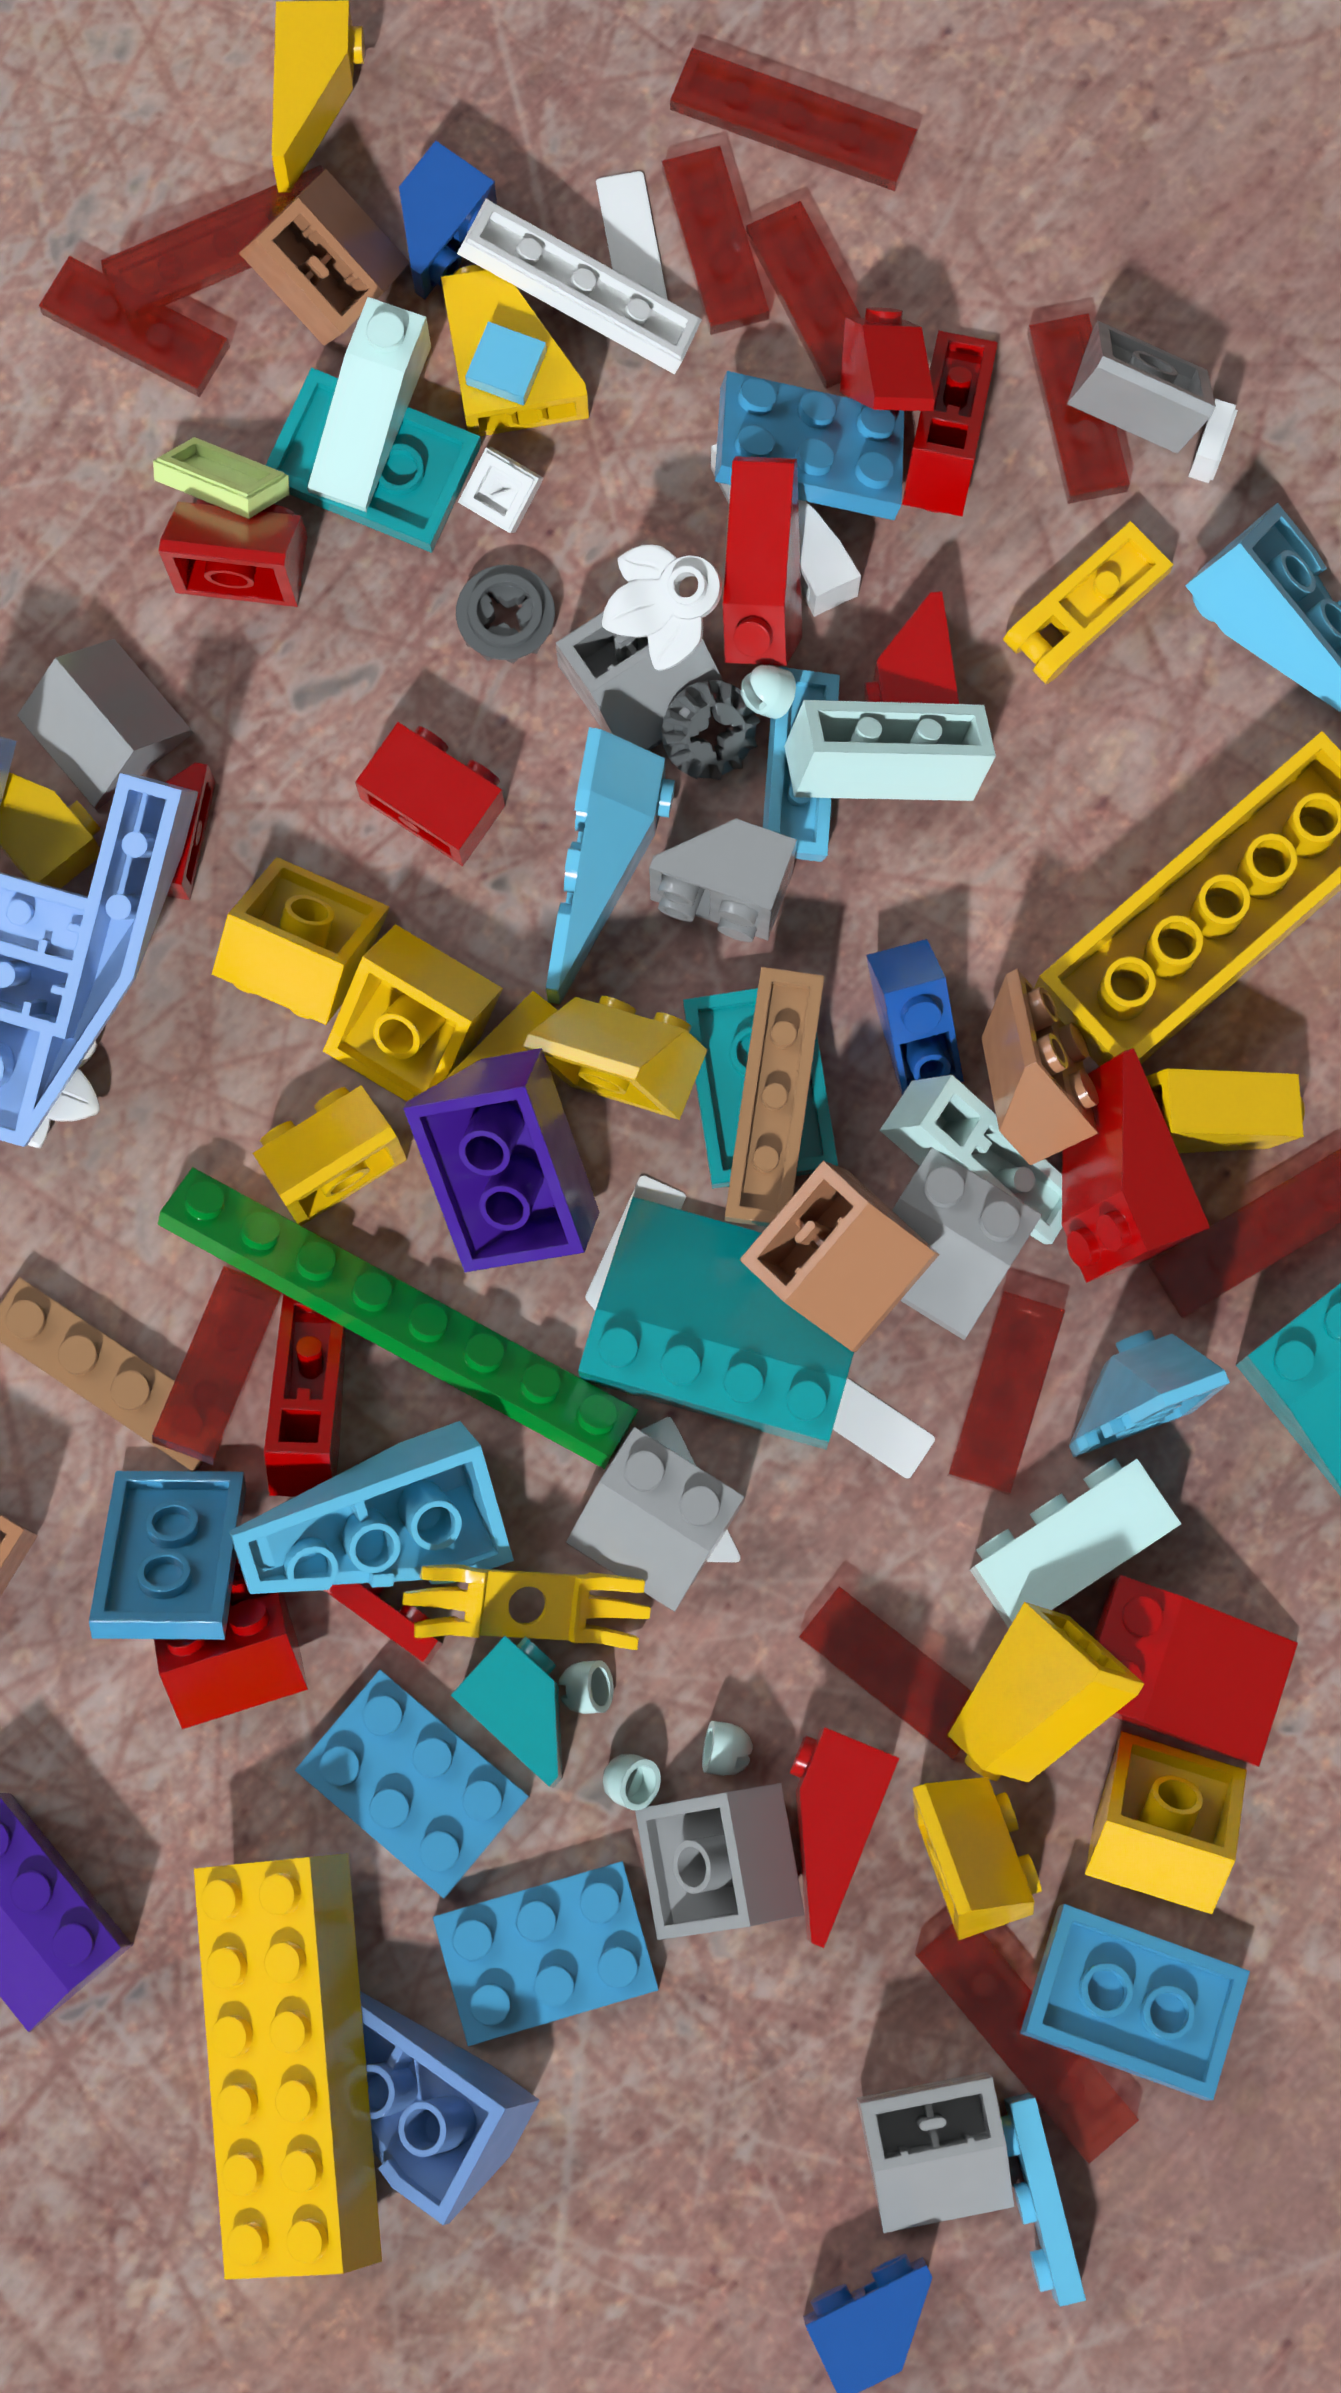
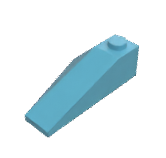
M1277 503L1207 562L1185 586L1192 593L1193 602L1201 615L1207 620L1215 622L1225 635L1341 712V600L1337 603L1332 600L1318 576L1327 567L1316 549L1279 503Z
M589 727L577 789L574 810L577 811L575 831L579 832L577 842L572 841L567 852L564 892H567L565 903H560L546 983L548 1003L561 1004L655 836L658 816L669 818L672 809L675 780L665 779V758L597 728Z
M1147 1330L1115 1343L1119 1353L1111 1356L1104 1364L1069 1444L1073 1458L1193 1413L1230 1383L1225 1370L1173 1333L1155 1340L1152 1330Z
M461 1421L400 1442L229 1531L250 1594L328 1590L332 1585L369 1583L372 1588L391 1587L396 1581L423 1580L420 1578L422 1566L459 1564L473 1568L493 1569L514 1561L481 1445ZM429 1580L431 1584L455 1583V1581Z

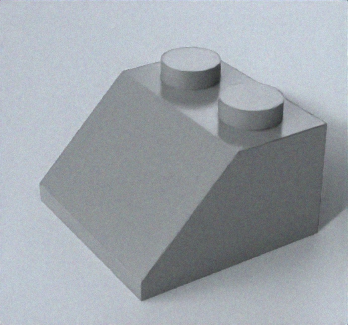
M932 1147L892 1211L940 1255L900 1301L965 1341L1042 1214Z
M634 1427L596 1486L566 1543L615 1575L645 1580L644 1593L675 1612L742 1507L745 1496Z
M781 1783L649 1806L635 1811L657 1940L750 1927L805 1915Z

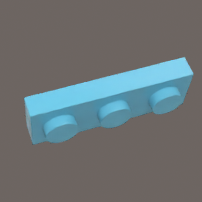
M779 667L789 670L793 674L796 682V692L788 712L781 718H770L763 828L797 839L795 859L822 862L828 856L831 798L794 797L784 746L804 700L838 701L840 675Z
M1025 2093L1005 2098L1004 2102L1008 2115L1002 2116L1001 2121L1008 2157L1018 2155L1024 2182L1013 2184L1015 2198L1023 2225L1035 2223L1041 2248L1030 2251L1031 2263L1039 2291L1051 2290L1053 2299L1060 2307L1086 2301L1036 2097L1031 2093Z

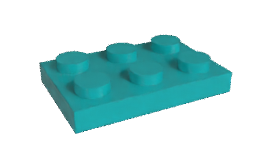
M311 367L267 460L266 466L289 476V495L432 553L480 450V436L407 407L367 512L309 493L307 487L338 378Z
M758 988L683 999L685 1020L692 1026L689 1033L707 1049L695 1084L712 1189L728 1187L730 1184ZM817 1032L796 1176L812 1174L822 1161L838 1166Z

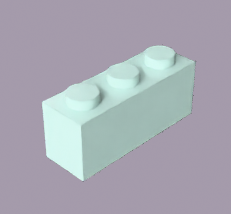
M804 700L784 746L794 797L973 801L996 757L985 706L972 704Z
M1116 1458L1112 1459L1083 1479L1090 1489L1083 1495L1068 1503L1062 1493L1029 1514L1036 1524L1033 1528L1016 1539L1010 1530L1006 1529L976 1549L983 1561L976 1564L970 1571L1008 1628H1010L1024 1602L1053 1610L1181 1525V1522L1138 1459L1123 1468Z

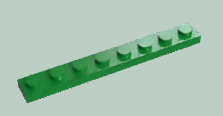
M194 1167L191 1168L160 1211L158 1225L603 1469H606L636 1417L638 1409Z

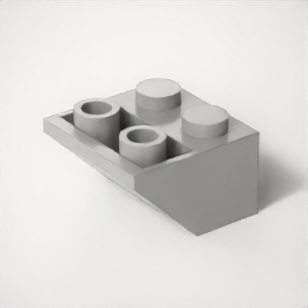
M602 612L556 642L558 667L602 730L650 751L663 742L662 724L665 713L673 699L682 690L696 682L704 680L723 681L703 639L697 649L684 661L670 669L658 671L654 668L651 661L648 637H625L607 631L602 626L604 614Z
M737 818L653 856L649 867L650 900L658 902V909L670 917L691 922L695 916L718 923L717 930L730 938L743 942H752L754 936L768 941L793 874L797 839Z
M987 2072L857 2097L883 2233L1014 2207L1007 2146L993 2077Z

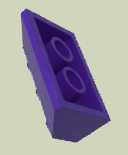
M542 1048L481 1059L405 1103L403 1107L464 1272L585 1253L600 1212Z
M0 1793V1997L25 2029L31 2032L133 1946V1944L11 1793Z

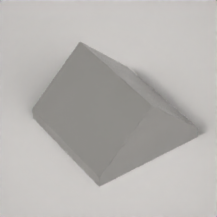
M1098 320L1092 330L1067 405L1177 454L1208 421L1216 407L1206 369Z
M115 639L55 657L17 715L96 811L114 797L120 773L142 775L193 734L190 727Z

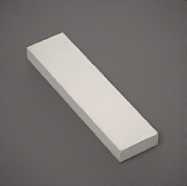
M485 199L457 253L673 374L676 373L702 321L701 318L488 199Z

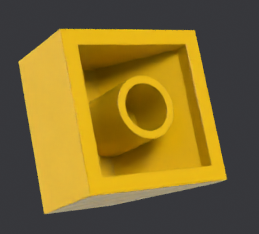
M276 857L228 913L212 975L232 983L243 992L257 994L282 1005L299 1017L313 1019L327 1025L343 1004L361 958L373 946L387 917L390 906Z
M395 924L362 956L323 1052L407 1102L444 1081L472 1052L484 1032L503 988Z
M601 996L599 1003L574 997L527 1035L523 1045L527 1050L542 1048L549 1069L570 1087L678 1120L681 1118L707 1053V1049L689 1033L692 1026L686 1021L662 1012H656L654 1019L642 1017L635 1014L636 1009L631 1005L609 996Z
M362 1085L349 1092L347 1087H341L327 1094L315 1104L316 1114L296 1126L293 1121H287L276 1126L260 1139L263 1147L252 1153L292 1217L300 1226H303L407 1160L398 1137Z
M1121 1731L1093 1825L1085 1875L1212 1914L1236 1861L1247 1770Z
M989 1777L925 1783L913 1787L914 1817L958 1939L961 1940L1033 1915L1034 1899L1032 1895L1042 1892V1888L1030 1855L1017 1856L1009 1833L1018 1830L1019 1827L1007 1793L1003 1792L995 1795Z

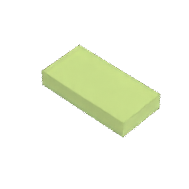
M196 437L153 461L155 481L248 519L289 495V476L287 474Z

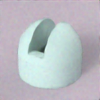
M772 665L756 667L744 677L741 684V696L746 707L759 715L773 719L781 718L788 712L796 692V682L793 674L789 670Z
M597 1660L572 1664L559 1679V1685H566V1695L560 1697L561 1701L571 1711L592 1714L604 1713L609 1709L613 1699L614 1685L611 1671L605 1662Z
M710 1722L703 1747L702 1768L704 1773L722 1776L736 1775L746 1769L750 1761L748 1755L753 1750V1743L743 1728L731 1723Z
M621 1754L612 1759L604 1769L603 1785L605 1793L615 1803L628 1809L637 1811L646 1808L652 1803L659 1791L661 1783L660 1771L658 1766L649 1759L636 1754Z

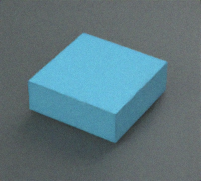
M488 321L466 373V385L524 406L546 355V342Z

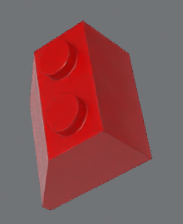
M199 498L196 500V503L177 502L161 536L158 550L175 593L298 607L308 538L301 515H294V512L286 507L271 505L248 519Z

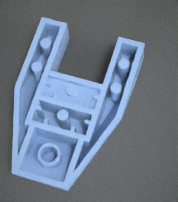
M1 736L0 806L17 742ZM120 773L88 897L0 872V1140L22 1147L29 1144L136 979L183 853L198 795L197 791L140 775Z

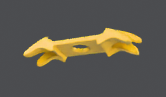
M459 1564L422 1566L420 1578L431 1581L468 1583V1590L460 1589L457 1586L418 1589L403 1592L402 1600L403 1605L444 1608L465 1612L464 1619L449 1616L414 1623L415 1638L446 1635L480 1638V1636L524 1638L526 1636L527 1638L568 1640L577 1644L597 1643L632 1650L638 1649L639 1638L637 1636L586 1624V1619H650L651 1608L645 1605L589 1595L590 1590L644 1593L645 1580L591 1572L587 1574H557L492 1570ZM523 1587L539 1589L545 1601L541 1615L529 1623L517 1622L509 1613V1601L512 1595Z

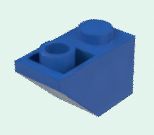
M437 141L432 144L399 186L415 293L423 299L427 298L437 284L442 287L441 277L453 275L458 270L462 256L457 253L485 199L497 204L495 181Z
M924 939L866 955L876 1009L901 1094H904L913 1080L953 1075L960 1082H964L946 977L928 940Z
M907 2254L897 2256L871 2271L874 2279L873 2282L851 2293L847 2285L842 2284L811 2300L810 2303L814 2311L803 2316L804 2323L837 2393H859L902 2371L933 2278L923 2257L910 2263Z

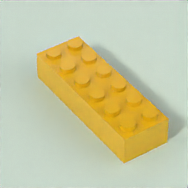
M1321 731L1039 975L1034 989L1043 987L1052 998L1061 1021L1065 1025L1074 1023L1087 1044L1089 1056L1098 1066L1103 1065L1123 1051L1132 1048L1135 1049L1140 1063L1145 1062L1341 890V750Z
M349 1853L194 1868L224 2279L344 2274L382 2262Z

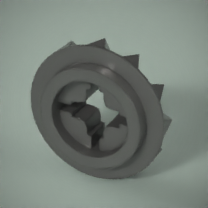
M496 565L486 568L475 574L465 584L459 594L456 605V620L459 631L467 647L473 648L487 661L492 659L507 660L514 664L519 658L530 653L537 654L541 645L553 631L555 606L551 592L540 577L523 567ZM490 597L497 604L501 602L507 609L515 604L518 606L522 604V607L516 613L520 632L515 628L511 629L506 623L490 627V624L496 618Z
M721 680L696 682L682 690L669 705L662 724L663 746L671 762L685 774L695 779L711 778L721 780L722 775L733 769H743V760L749 751L758 747L755 733L756 725L761 721L754 711L746 707L741 696V690L736 686ZM710 712L713 713L714 719L719 723L732 726L726 728L725 732L717 735V745L714 746L715 751L705 739L693 737L699 735V731L708 728V718L711 717Z

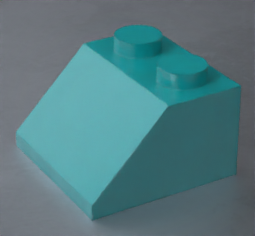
M504 1636L451 1696L545 1784L554 1788L563 1778L559 1685L548 1676L555 1669L556 1665L526 1636L517 1646Z

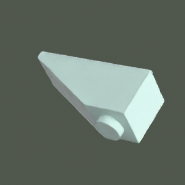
M367 297L345 353L307 487L309 493L367 512L431 348L426 316Z
M953 1075L911 1081L880 1131L919 1166L933 1147L1042 1214L1030 1236L1043 1244H1052L1062 1229V1174L1046 1159L1030 1166L999 1131L996 1114Z

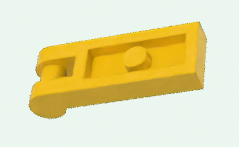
M1130 521L1023 616L1006 633L1003 641L1015 654L1022 651L1036 665L1033 672L1045 684H1049L1067 668L1071 661L1171 572L1173 563ZM1050 623L1065 636L1054 647L1040 634Z

